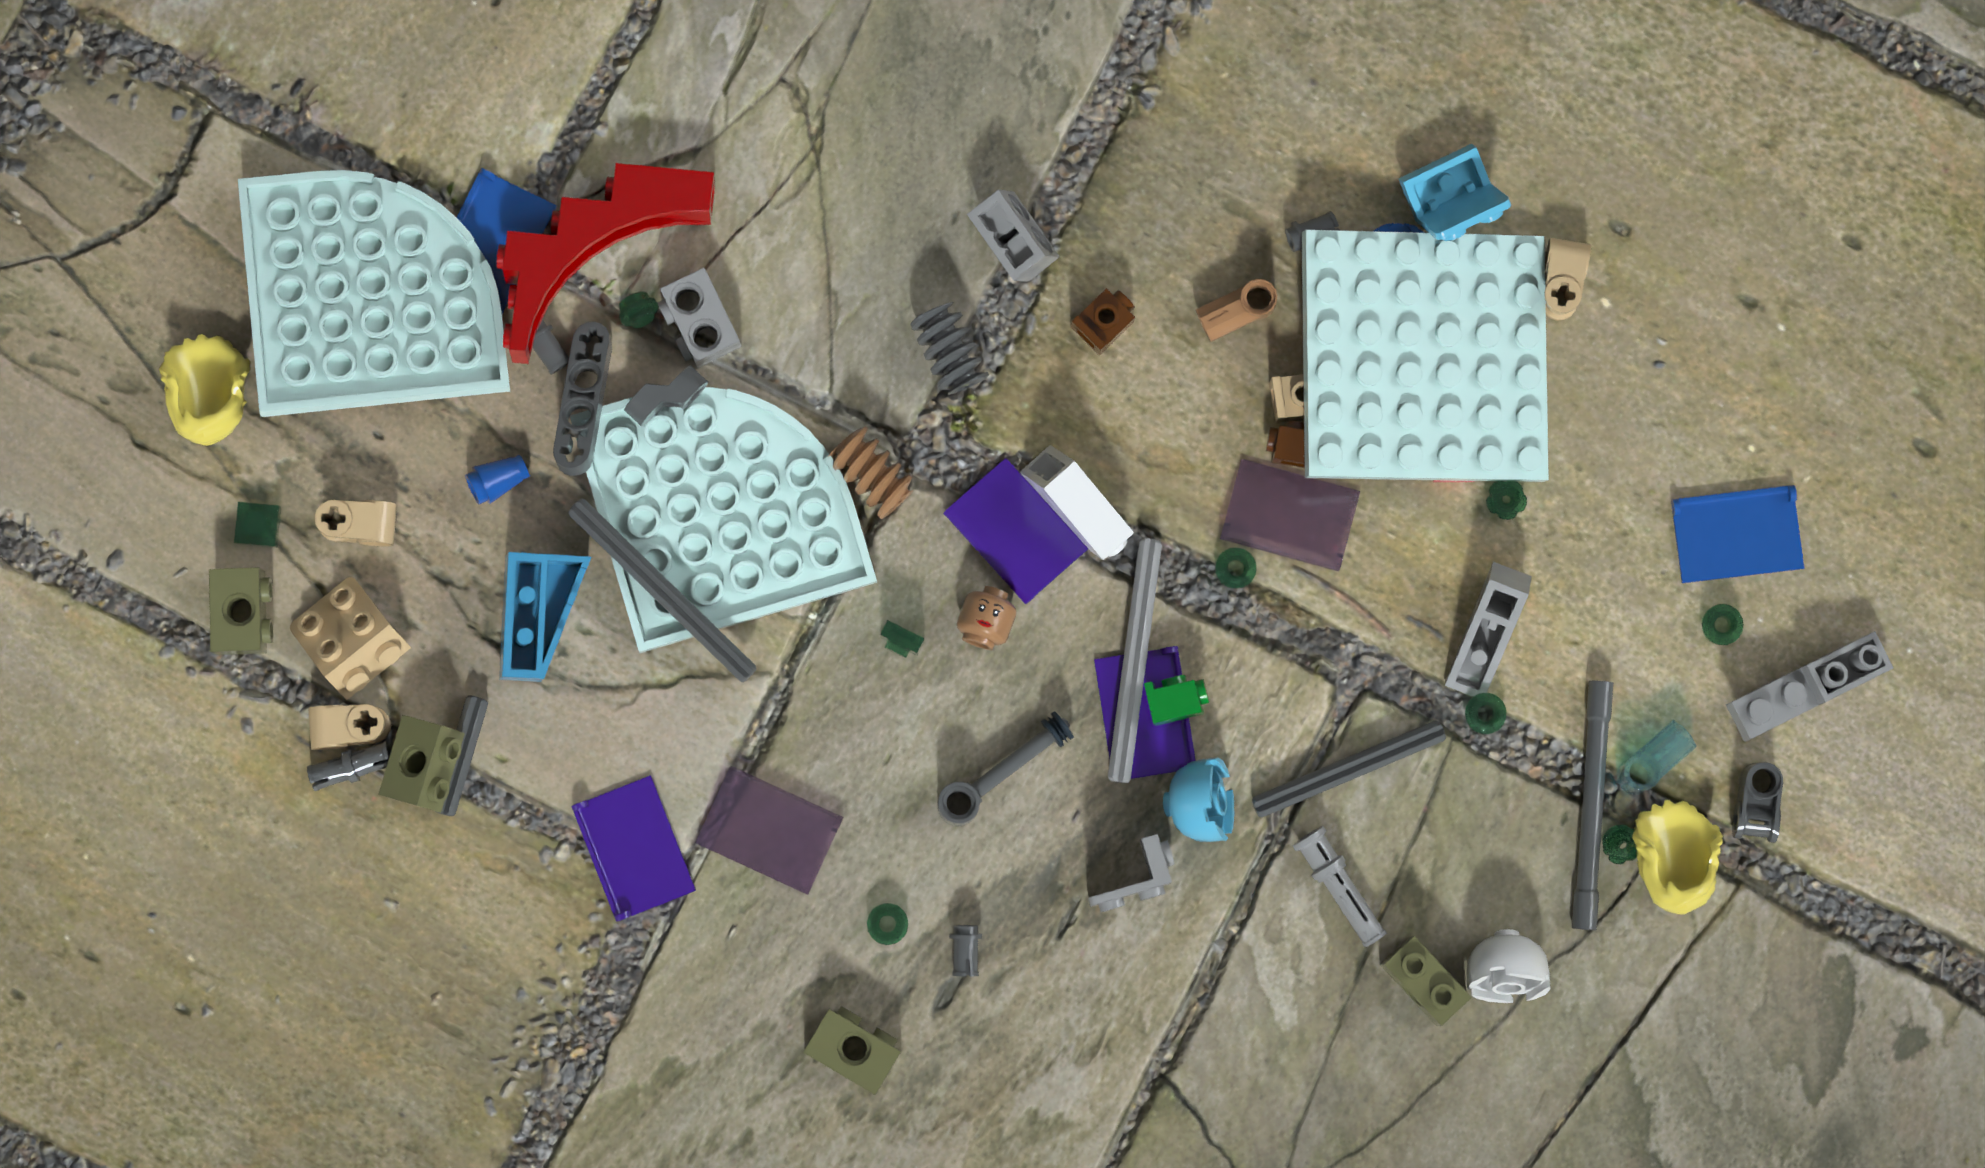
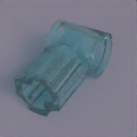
M1675 720L1670 721L1618 767L1616 776L1621 789L1635 795L1642 794L1655 787L1662 777L1697 747L1693 737ZM1632 764H1640L1646 769L1648 778L1644 785H1639L1632 781L1629 773Z

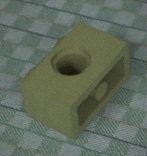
M259 567L209 569L210 652L216 655L267 653V643H273V622L271 618L266 619V602H272L273 590L272 580L270 577H265L264 570ZM240 601H249L252 607L250 617L246 621L236 622L232 615L234 606Z
M402 715L378 795L441 813L444 801L449 794V784L456 761L461 754V745L465 733L439 724Z
M1410 936L1380 964L1436 1026H1442L1472 998L1415 936Z
M842 1006L838 1012L829 1009L803 1053L876 1095L901 1053V1050L895 1047L898 1039L878 1027L872 1034L858 1026L862 1018ZM850 1036H859L866 1042L867 1052L860 1060H850L843 1052V1044Z

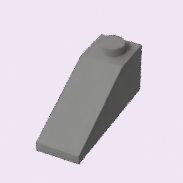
M1493 561L1477 598L1445 686L1484 700L1528 598L1532 576Z

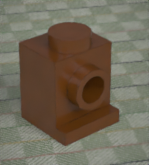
M1106 288L1084 311L1071 321V328L1100 356L1134 323L1135 316L1131 311L1135 306L1121 291L1117 290L1112 294ZM1103 310H1109L1113 313L1114 320L1109 324H1104L1099 320V313Z
M1288 421L1287 427L1269 428L1266 451L1273 452L1271 463L1305 469L1303 422Z

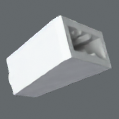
M1049 445L1020 471L1022 476L1076 536L1099 558L1104 560L1108 556H1114L1126 546L1127 539L1134 532L1074 460Z

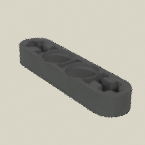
M586 322L580 325L575 330L571 345L553 447V456L559 470L569 476H579L585 473L591 467L594 458L612 353V340L605 326L597 322ZM592 336H598L600 343H595L592 354L594 360L588 359L589 352L586 343L591 341ZM590 371L597 375L596 383L589 388H580L575 385L577 376L583 372ZM577 409H586L591 413L589 421L582 426H575L569 423L570 414ZM572 437L578 438L577 447L580 455L575 456L574 462H568L566 455L572 452Z

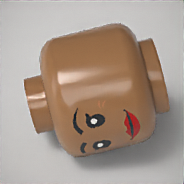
M985 586L983 592L973 591L967 594L957 620V628L963 633V641L986 650H993L994 645L1006 643L1017 614L1014 605L1007 601L1008 593L991 586Z

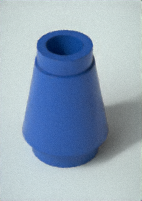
M520 455L472 467L473 471L465 475L468 487L478 505L486 501L491 504L524 479L530 477Z

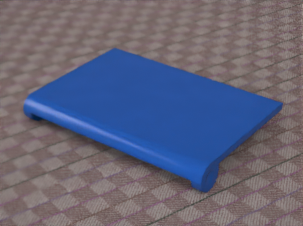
M481 168L457 218L471 233L475 243L490 265L498 288L501 312L503 314L508 304L511 284L505 282L503 270L497 269L499 244L506 245L507 231L543 234L557 205Z
M1795 485L1672 499L1671 506L1682 583L1805 569L1796 509L1797 492Z

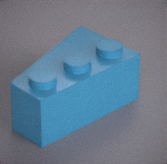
M518 552L507 553L505 556L499 680L541 682L545 678L591 557Z

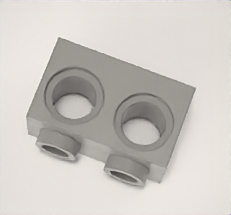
M998 189L967 214L1013 281L1029 282L1060 257L1014 191Z
M705 268L660 288L664 300L657 302L667 324L676 322L682 336L676 338L675 341L685 362L693 358L697 368L742 347ZM685 292H694L700 297L698 306L691 311L681 310L677 306L679 297ZM705 328L714 330L718 335L715 344L708 348L699 347L695 343L696 334Z

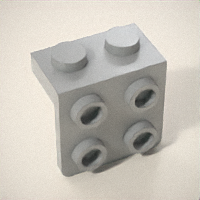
M1158 834L1141 838L1140 840L1151 880L1089 897L1090 907L1098 905L1101 913L1124 906L1123 897L1138 893L1140 901L1165 894L1164 886L1172 883L1167 867L1174 865L1168 840L1160 842Z

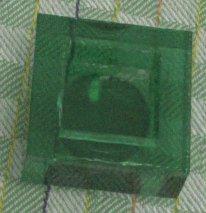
M238 502L234 543L277 548L282 507L279 505Z
M887 620L880 633V637L887 641L884 648L903 658H907L909 652L918 656L925 643V638Z

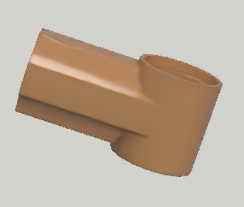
M1255 279L1248 282L1244 287L1214 300L1195 311L1210 342L1256 320L1270 316L1276 308L1278 296L1272 283L1264 279ZM1263 289L1269 294L1271 302L1265 309L1257 310L1250 307L1247 302V296L1252 290Z

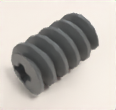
M954 302L935 307L916 317L910 324L914 331L925 330L917 338L918 344L922 346L931 345L925 351L924 357L929 361L938 360L930 370L932 375H945L937 383L939 390H951L948 395L968 389L989 376L988 372L975 373L974 368L983 360L981 357H968L967 354L976 344L975 342H961V338L969 329L968 327L955 328L954 324L963 315L961 312H948L947 309Z

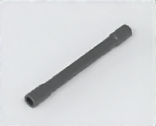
M1592 680L1589 681L1586 715L1588 730L1577 887L1574 892L1572 929L1597 930L1599 904L1597 888L1608 729L1612 716L1614 682Z

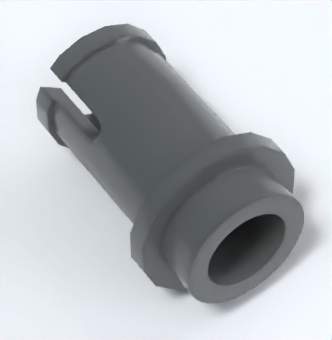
M1329 211L1322 216L1300 224L1297 221L1292 222L1291 227L1285 229V235L1293 252L1298 250L1302 252L1303 231H1340V229H1335L1339 225L1333 212Z
M542 320L535 334L533 349L549 370L550 375L568 364L569 357L552 334V325L547 326Z
M954 925L953 933L949 934V938L954 939L952 976H979L978 939H982V934L978 933V925Z

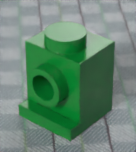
M1179 675L1161 680L1163 687L1158 689L1155 688V684L1152 681L1144 683L1153 724L1156 726L1203 715L1202 705L1209 703L1204 679L1187 681L1186 675Z

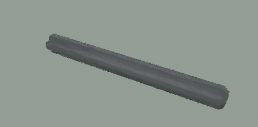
M581 498L568 511L570 517L740 682L747 681L757 669L756 665L585 499Z

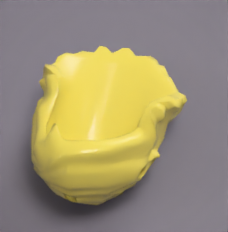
M203 334L198 335L196 340L186 338L183 345L172 346L168 352H165L164 362L159 368L160 379L165 383V403L171 421L177 433L193 443L210 446L220 442L233 432L242 419L244 406L247 403L244 400L245 379L251 370V362L248 358L244 359L243 355L236 348H233L229 340H224L220 336L208 338Z
M1664 800L1663 806L1654 804L1651 807V811L1640 812L1638 819L1635 820L1636 827L1634 828L1635 831L1632 838L1637 848L1639 874L1649 891L1653 903L1667 912L1682 915L1705 905L1715 891V877L1719 866L1718 855L1721 853L1720 845L1723 843V835L1720 832L1719 826L1712 825L1703 814L1698 813L1695 806L1689 805L1685 801L1674 804L1670 800Z

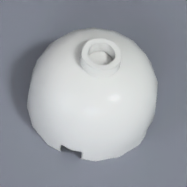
M1504 929L1496 931L1493 937H1489L1478 944L1468 959L1466 972L1467 990L1471 989L1472 996L1488 1002L1513 1003V997L1510 994L1526 993V1001L1546 995L1550 990V972L1544 951L1531 939L1520 936L1516 930Z

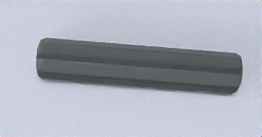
M468 695L465 699L456 729L465 733L461 745V754L456 761L449 784V794L444 801L441 813H436L446 816H454L456 814L488 707V701L483 698Z

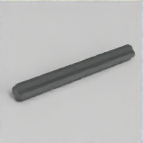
M1432 721L1259 794L1252 799L1255 812L1259 817L1263 818L1443 742L1446 739L1444 729L1439 721Z

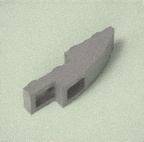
M1874 631L1726 704V707L1744 742L1894 667Z

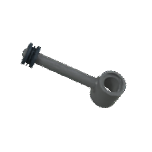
M1055 711L1052 712L1051 716L1053 718L1048 717L1049 721L1046 719L1041 721L1045 728L975 782L972 784L969 782H954L947 785L941 791L938 799V812L941 818L953 826H964L973 821L978 813L980 803L983 802L982 796L1052 743L1056 742L1059 747L1064 746L1063 740L1067 742V737L1070 740L1074 738L1069 729L1070 724L1065 718H1061ZM962 793L969 798L971 807L966 814L954 815L948 810L946 802L952 794Z

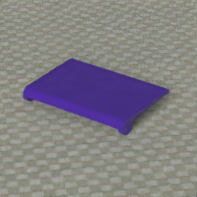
M1007 458L993 468L943 513L1025 605L1088 550L1085 544Z
M1178 646L1148 651L1144 683L1152 681L1155 684V688L1158 689L1163 687L1161 680L1182 675ZM1124 655L1094 659L1109 759ZM1144 683L1131 779L1177 772L1188 763L1196 761L1189 718L1158 726L1154 725Z
M651 775L571 806L616 922L696 891Z

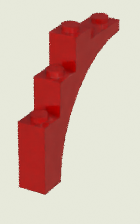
M616 163L614 177L607 176L605 201L570 197L561 198L560 211L553 210L551 235L507 231L506 245L499 244L497 269L503 270L505 282L511 284L508 295V309H513L514 313L512 324L506 323L504 327L503 348L509 349L512 363L529 364L535 334L548 306L566 281L591 258L615 243L645 231L676 225H711L715 196L714 172Z

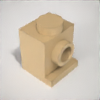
M1304 374L1272 377L1269 386L1275 423L1303 420L1304 402L1296 398L1295 392L1299 388H1304Z

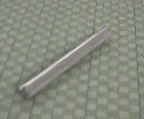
M1144 538L1139 541L1108 770L1109 780L1119 783H1129L1131 780L1162 544L1159 540Z

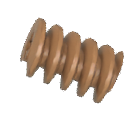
M864 426L846 437L829 456L837 455L833 463L835 471L849 467L844 476L846 483L860 479L855 488V492L858 495L871 491L866 501L869 507L882 503L877 516L880 519H884L913 493L914 490L909 491L908 489L913 477L911 474L900 479L896 477L902 465L899 462L889 467L885 465L890 452L887 450L876 455L874 451L879 440L876 438L865 443L863 438L868 428Z

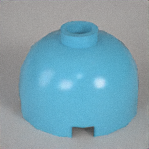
M1220 758L1201 759L1188 763L1176 772L1171 780L1169 792H1165L1163 795V808L1166 816H1172L1176 828L1183 835L1196 841H1226L1228 837L1225 834L1232 833L1235 816L1233 790H1225L1222 778H1228L1230 775L1224 761Z

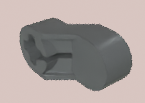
M688 366L669 385L645 384L628 402L624 411L640 426H644L663 407L687 408L705 389L708 381L692 366Z

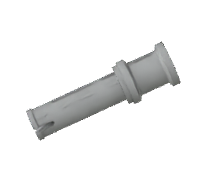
M1321 826L1302 837L1292 846L1295 851H1301L1313 870L1311 875L1313 879L1317 880L1318 883L1323 882L1342 913L1359 936L1362 945L1367 947L1381 939L1387 932L1382 928L1365 902V899L1344 870L1346 866L1345 858L1343 855L1338 856L1325 837L1326 829L1324 826Z

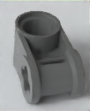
M1768 762L1752 763L1742 770L1739 778L1737 803L1733 814V838L1740 839L1742 835L1767 838L1768 842L1776 843L1781 822L1780 805L1783 775L1774 764ZM1759 769L1765 770L1771 780L1769 788L1762 793L1755 790L1752 785L1753 774ZM1749 819L1764 821V825L1749 823Z

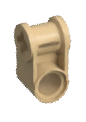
M1556 238L1549 239L1545 257L1544 296L1546 316L1550 319L1561 321L1570 318L1575 313L1582 298L1584 280L1589 266L1591 244ZM1558 291L1565 292L1564 297L1567 300L1565 306L1558 305V298L1555 297Z
M329 500L322 503L316 510L315 524L321 534L333 542L358 543L380 547L393 546L397 504L377 500H364L360 502ZM334 512H339L342 519L345 520V523L337 525V530H332L329 524L325 522L326 519L333 518Z
M324 705L308 708L311 750H330L353 745L375 744L387 738L391 730V721L388 714L373 705ZM368 714L378 721L377 726L371 727L370 734L367 730L361 729V722L368 721Z

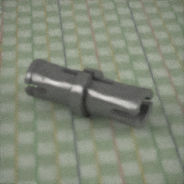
M384 741L355 752L349 749L341 752L342 755L340 757L307 766L309 781L314 783L312 784L313 790L319 791L322 788L347 780L354 783L360 781V776L385 769L392 751L391 749L388 750V742Z

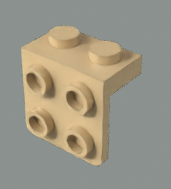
M353 577L343 580L290 625V631L314 664L346 700L362 690L371 680L411 649L407 641L384 617L362 586Z

